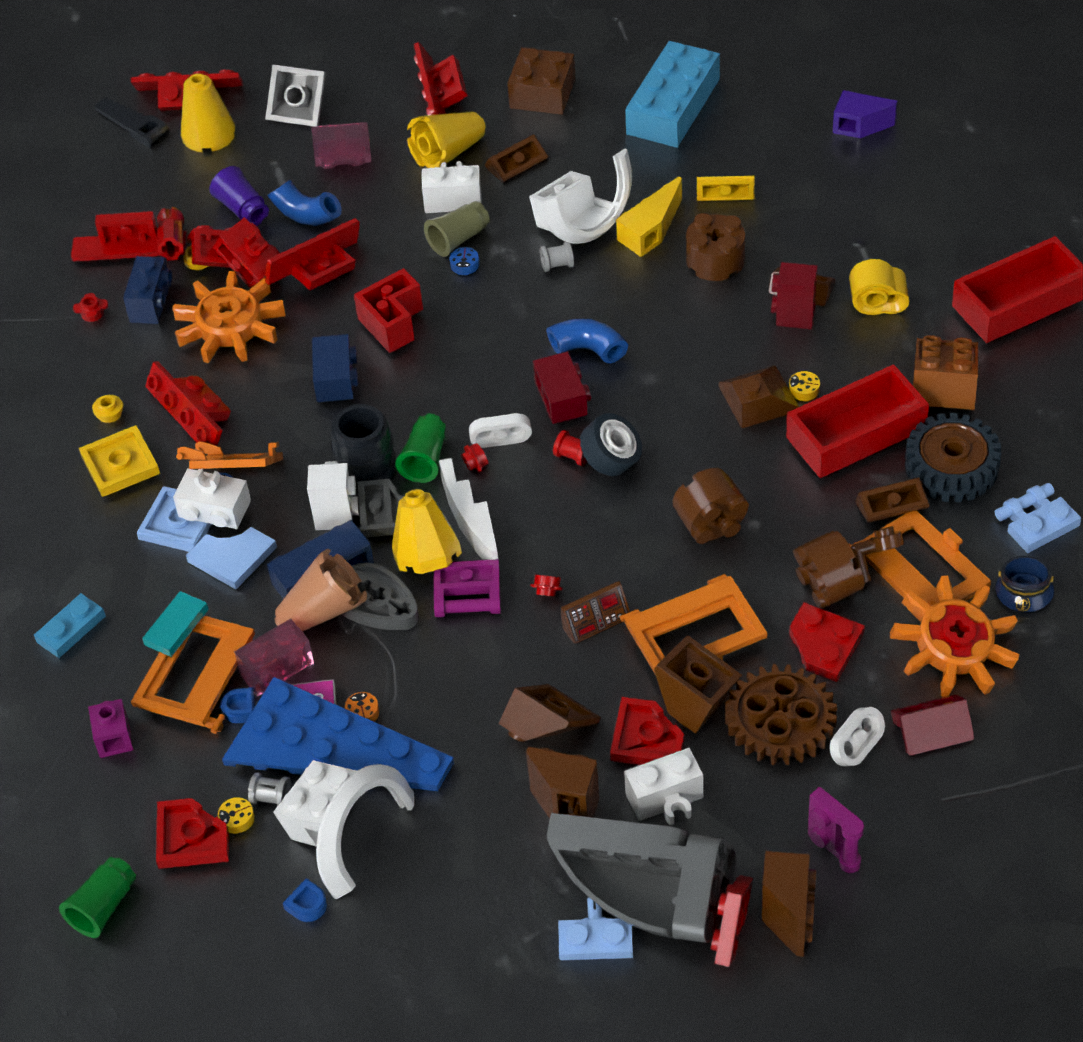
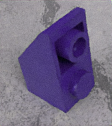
M843 90L834 110L833 133L862 138L895 126L897 100Z

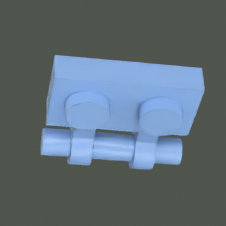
M1050 483L1042 486L1035 485L1028 489L1025 495L1017 499L1012 497L1006 500L1002 507L995 510V516L999 521L1007 518L1013 521L1008 525V533L1027 554L1080 526L1081 517L1062 497L1052 502L1047 499V497L1054 494V488ZM1032 505L1037 509L1029 514L1023 511Z

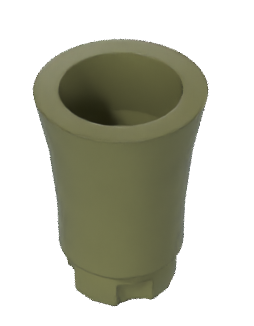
M474 201L445 215L427 220L424 224V233L431 248L440 256L446 257L459 245L480 233L490 223V217L483 205L478 201Z

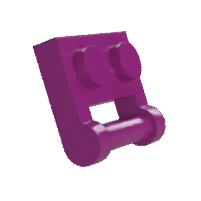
M499 559L452 562L448 567L434 571L435 617H445L447 613L490 611L491 614H501ZM490 594V598L445 601V596Z
M819 786L810 794L809 837L818 847H825L839 859V866L844 872L854 873L858 871L861 865V856L858 853L859 839L863 836L864 824L860 818Z

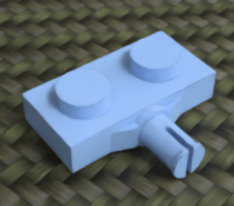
M587 898L588 918L581 920H559L560 960L633 958L632 926L618 918L609 919L602 917V907L596 903V910H594V901L591 898Z

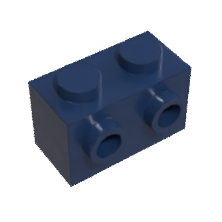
M136 256L123 297L130 323L159 324L162 310L166 304L169 287L172 285V271L168 270L165 257Z
M349 335L312 337L313 384L317 402L353 399V386H358L357 368H352V364H358L356 346H350Z

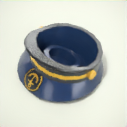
M1032 556L1011 558L1004 563L1001 571H999L995 584L997 597L1006 607L1014 611L1023 613L1040 610L1053 598L1054 576L1051 575L1048 565L1039 558Z

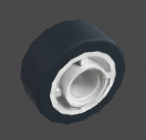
M604 413L584 428L580 437V446L588 463L599 473L607 476L621 475L637 463L642 454V442L639 433L629 421L614 413Z

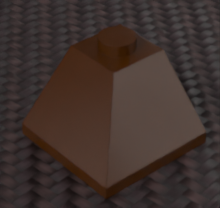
M776 365L719 382V388L741 428L785 416L787 412L799 407Z
M688 635L654 669L668 714L695 734L712 717L729 694L730 689L734 688L736 682L742 676V674Z
M550 684L516 687L499 724L509 730L508 734L512 738L521 742H527L528 740L545 738L598 724L601 717Z

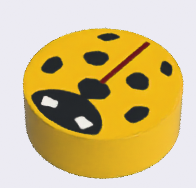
M808 371L797 372L789 380V390L796 400L810 401L815 399L820 392V380L814 373Z
M244 798L228 799L218 810V818L227 824L229 833H242L248 830L254 822L255 816L252 805Z

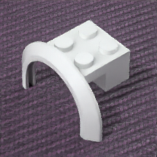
M624 149L613 156L617 173V190L613 202L595 197L590 176L570 171L529 196L537 227L552 232L556 237L565 242L574 244L590 242L606 233L616 223V219L622 214L629 199L632 185V169L628 150Z
M313 760L273 812L291 840L317 846L316 857L319 874L334 899H338L351 892L356 886L343 863L341 837L347 815L357 799L371 788L383 786L392 794L400 808L403 809L406 806L411 811L414 807V792L404 776L393 767L375 764L356 771Z

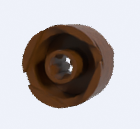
M700 213L695 216L694 222L690 224L686 232V261L689 269L692 268L696 271V276L709 281H722L728 279L729 274L735 271L739 273L745 263V230L741 225L740 218L733 215H709L707 213Z
M709 468L700 471L692 476L694 481L690 485L685 487L682 484L678 488L673 498V507L697 543L704 544L722 536L729 538L740 531V523L747 513L749 503L732 478L722 469Z
M833 530L793 550L794 556L800 567L796 568L797 576L803 586L809 584L813 589L812 597L818 608L822 609L864 588L865 583L861 568L855 570L852 559L855 558L854 552L846 539L838 531L834 532Z

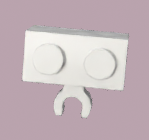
M457 161L456 167H446V162H442L441 167L423 168L422 193L425 213L451 212L474 201L482 204L479 165L462 166L461 161Z
M328 461L325 464L308 466L307 491L315 530H331L335 526L342 525L349 520H352L354 523V516L360 513L359 497H353V495H356L355 476H349L347 463L338 464V461Z
M187 468L173 496L178 517L188 521H200L217 527L238 529L251 502L246 480L222 476L218 471H214L213 474L207 473L203 469L193 470Z
M690 748L624 771L625 794L638 821L664 812L666 822L669 825H673V811L681 810L685 813L686 818L689 819L691 818L690 803L704 798L703 773Z

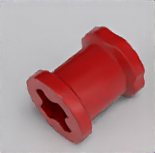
M562 430L555 440L553 455L556 457H568L575 460L577 465L585 466L588 461L583 455L580 439L570 436L569 431Z

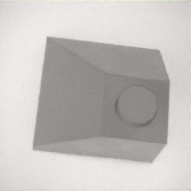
M273 65L265 119L319 127L326 72Z

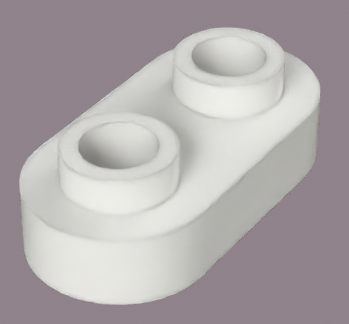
M519 413L479 418L469 426L471 443H478L481 448L521 443L526 441L532 434L530 419L526 415Z
M874 707L856 709L833 736L830 742V753L838 765L855 766L860 764L882 737L885 730V721L878 709Z

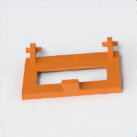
M201 441L195 443V449L186 446L177 448L176 458L178 460L190 459L189 469L266 467L283 460V452L275 451V448L279 447V442L268 443L269 452L224 454L220 446Z
M918 511L905 513L882 527L893 526L894 532L901 531L902 534L913 528L966 580L952 588L954 599L967 601L983 585L991 586V580L959 551V545L963 543V540L951 528L944 531L942 535ZM872 533L868 537L864 538L861 541L855 542L852 545L863 541H867L870 538L875 537V534ZM895 548L865 555L866 561L903 598L911 589L931 606L939 602L937 589ZM910 611L921 622V619Z
M726 574L708 580V585L642 612L636 609L620 616L621 622L625 621V625L654 673L656 665L665 657L654 640L655 637L726 608L731 609L743 630L703 646L718 658L723 660L724 655L767 638V631L731 576L727 577Z
M203 616L172 657L159 652L132 698L131 704L136 708L199 726H205L211 729L210 731L213 734H216L224 728L223 721L225 716L219 714L216 719L210 717V714L245 651L253 652V655L256 657L264 655L267 639L262 637L260 642L254 641L252 639L255 631L252 628ZM192 632L220 639L185 703L156 696Z

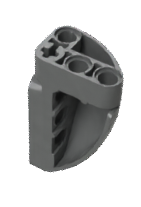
M551 813L547 831L549 846L571 880L604 910L627 924L651 934L709 943L712 939L714 931L718 928L722 918L721 915L717 914L720 896L726 892L728 884L732 885L736 865L735 849L725 838L693 834L688 838L689 833L676 827Z

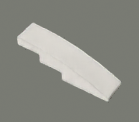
M452 458L439 460L442 483L448 504L459 528L482 560L498 559L487 501L474 503L469 480L456 482Z

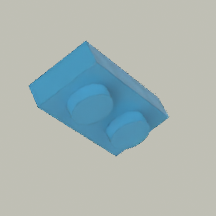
M80 593L34 634L35 640L39 645L60 658L106 617L104 609Z

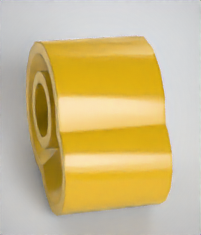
M869 259L856 264L850 271L849 280L854 308L860 313L866 315L897 314L908 307L910 301L906 276L901 269L892 267L888 262L880 259Z

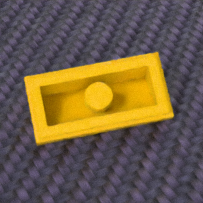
M754 176L697 177V201L754 200L755 178Z

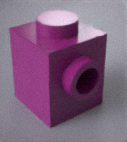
M122 699L104 701L97 705L88 706L93 740L100 758L134 750L129 720Z

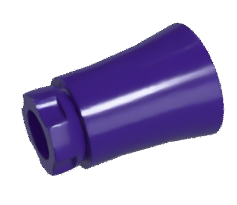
M229 166L215 175L210 184V194L228 207L240 220L245 217L256 226L261 224L268 216L269 207L248 182L242 170L237 166Z

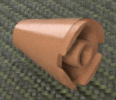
M330 549L321 552L275 609V623L282 632H289L292 635L299 634L355 609L367 601L366 590L360 593L357 586L361 582L359 575L341 555L337 553L332 557L329 555Z

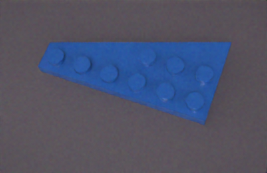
M275 677L271 680L222 759L225 766L236 767V764L254 766V769L266 771L268 768L288 770L290 774L302 775L313 760L356 771L366 766L381 764L398 770L411 788L437 792L454 764L453 757Z

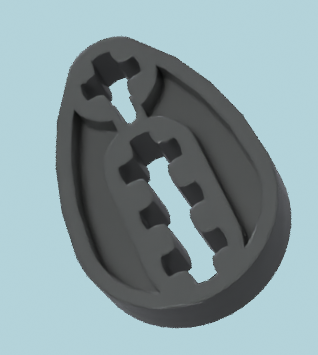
M374 563L352 565V568L361 579L358 588L362 592L366 590L367 601L361 604V606L343 613V616L359 624L385 630H408L418 623L419 613L415 599L404 582L383 566Z

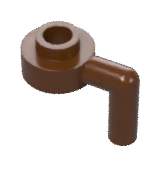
M893 526L875 530V537L851 546L855 558L852 559L855 570L861 568L864 583L871 581L865 559L866 554L904 545L901 531L894 532Z

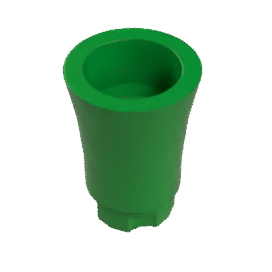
M427 413L425 416H419L413 425L410 436L396 459V468L404 478L413 482L427 483L437 477L439 458L446 431V424L441 421L439 416Z
M110 856L103 865L98 866L93 874L71 896L59 905L60 914L79 933L91 938L99 937L108 919L120 901L129 892L130 885L136 879V873L124 860Z

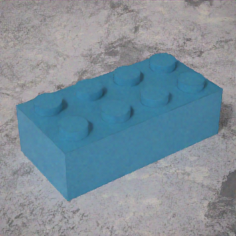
M668 41L625 109L626 134L678 148L720 79V53Z

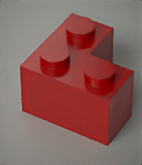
M404 268L354 294L358 320L389 353L415 340L411 316L423 310L420 284Z

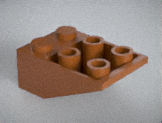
M934 335L917 338L913 377L914 388L929 403V406L974 410L978 379V342H973L968 338H956L954 341L942 340Z

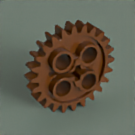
M773 664L772 672L767 673L761 666L759 667V676L756 677L754 674L747 672V683L738 680L736 682V690L730 689L729 700L725 703V724L728 725V735L735 736L736 747L745 744L746 755L756 751L757 761L759 762L767 755L770 756L771 765L776 763L778 757L783 758L784 763L789 765L790 757L793 756L802 763L805 752L815 757L816 746L825 749L826 740L833 738V730L837 725V704L833 703L834 694L833 692H826V682L816 684L815 673L807 678L804 677V668L802 667L796 673H791V666L787 664L784 671H779L777 665Z

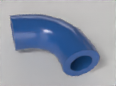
M291 179L267 195L285 216L300 224L318 226L333 221L341 215V204L333 194L324 192L317 197H308L298 190Z
M570 319L546 328L549 342L557 354L577 348L589 349L597 353L603 362L613 363L621 359L628 350V344L623 336L611 326L593 319Z

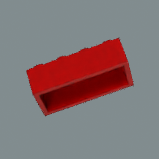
M1054 236L955 280L952 307L986 343H989L1082 301L1083 264Z
M893 364L787 412L786 438L817 476L822 478L909 438L911 431L916 429L917 424L920 422L925 424V420L928 418L929 403Z

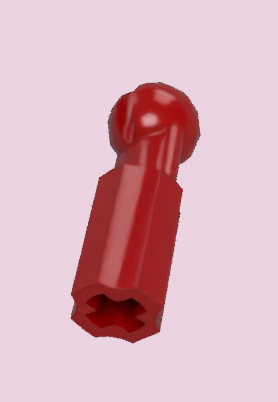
M176 207L171 209L162 208L156 217L158 225L157 250L158 254L165 257L167 261L177 260L178 256L183 253V226L185 218L183 213Z

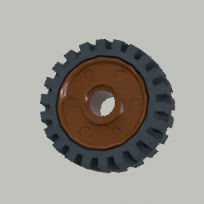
M943 413L937 415L936 421L932 416L926 418L925 424L920 422L916 425V429L911 431L905 451L906 474L910 479L919 477L924 491L929 490V497L936 499L939 494L942 495L941 501L949 502V497H954L955 502H962L963 496H966L969 501L975 499L976 493L979 496L985 494L986 488L990 490L994 485V481L997 480L1001 463V444L998 442L996 433L992 434V428L988 425L982 427L981 420L976 418L973 422H970V416L965 414L962 419H957V413H950V418L946 419Z

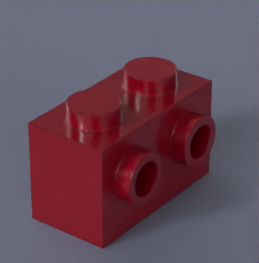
M781 262L779 274H773L772 292H777V295H773L771 313H776V326L812 329L816 309L817 265Z
M568 351L533 360L534 381L552 424L588 415L587 402L591 401L589 387L587 383H581L582 375L578 362H572Z

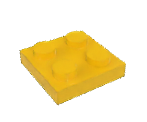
M136 425L79 448L81 457L102 497L160 474L159 467Z

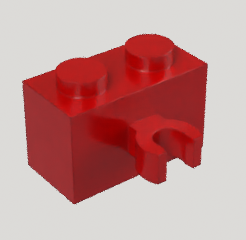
M245 217L221 235L213 246L215 251L250 289L265 278L267 260L274 255L280 254L275 246L269 244L261 236L258 227L250 223Z

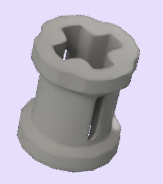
M564 242L561 246L551 248L540 246V258L544 272H549L550 268L567 265L569 268L574 267L573 252L569 242Z
M255 772L249 783V802L256 804L258 801L274 803L278 806L285 795L291 790L290 778L282 777L281 780L262 777L261 773Z

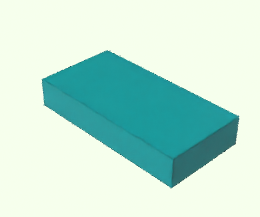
M180 591L142 638L144 645L172 657L209 610L207 602Z

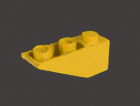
M678 176L648 198L643 199L629 211L622 213L616 219L617 240L640 257L661 244L682 201V178Z

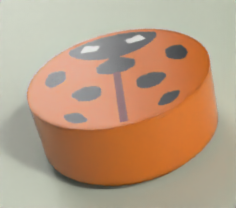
M355 693L345 702L344 709L373 722L379 716L378 701L370 693Z

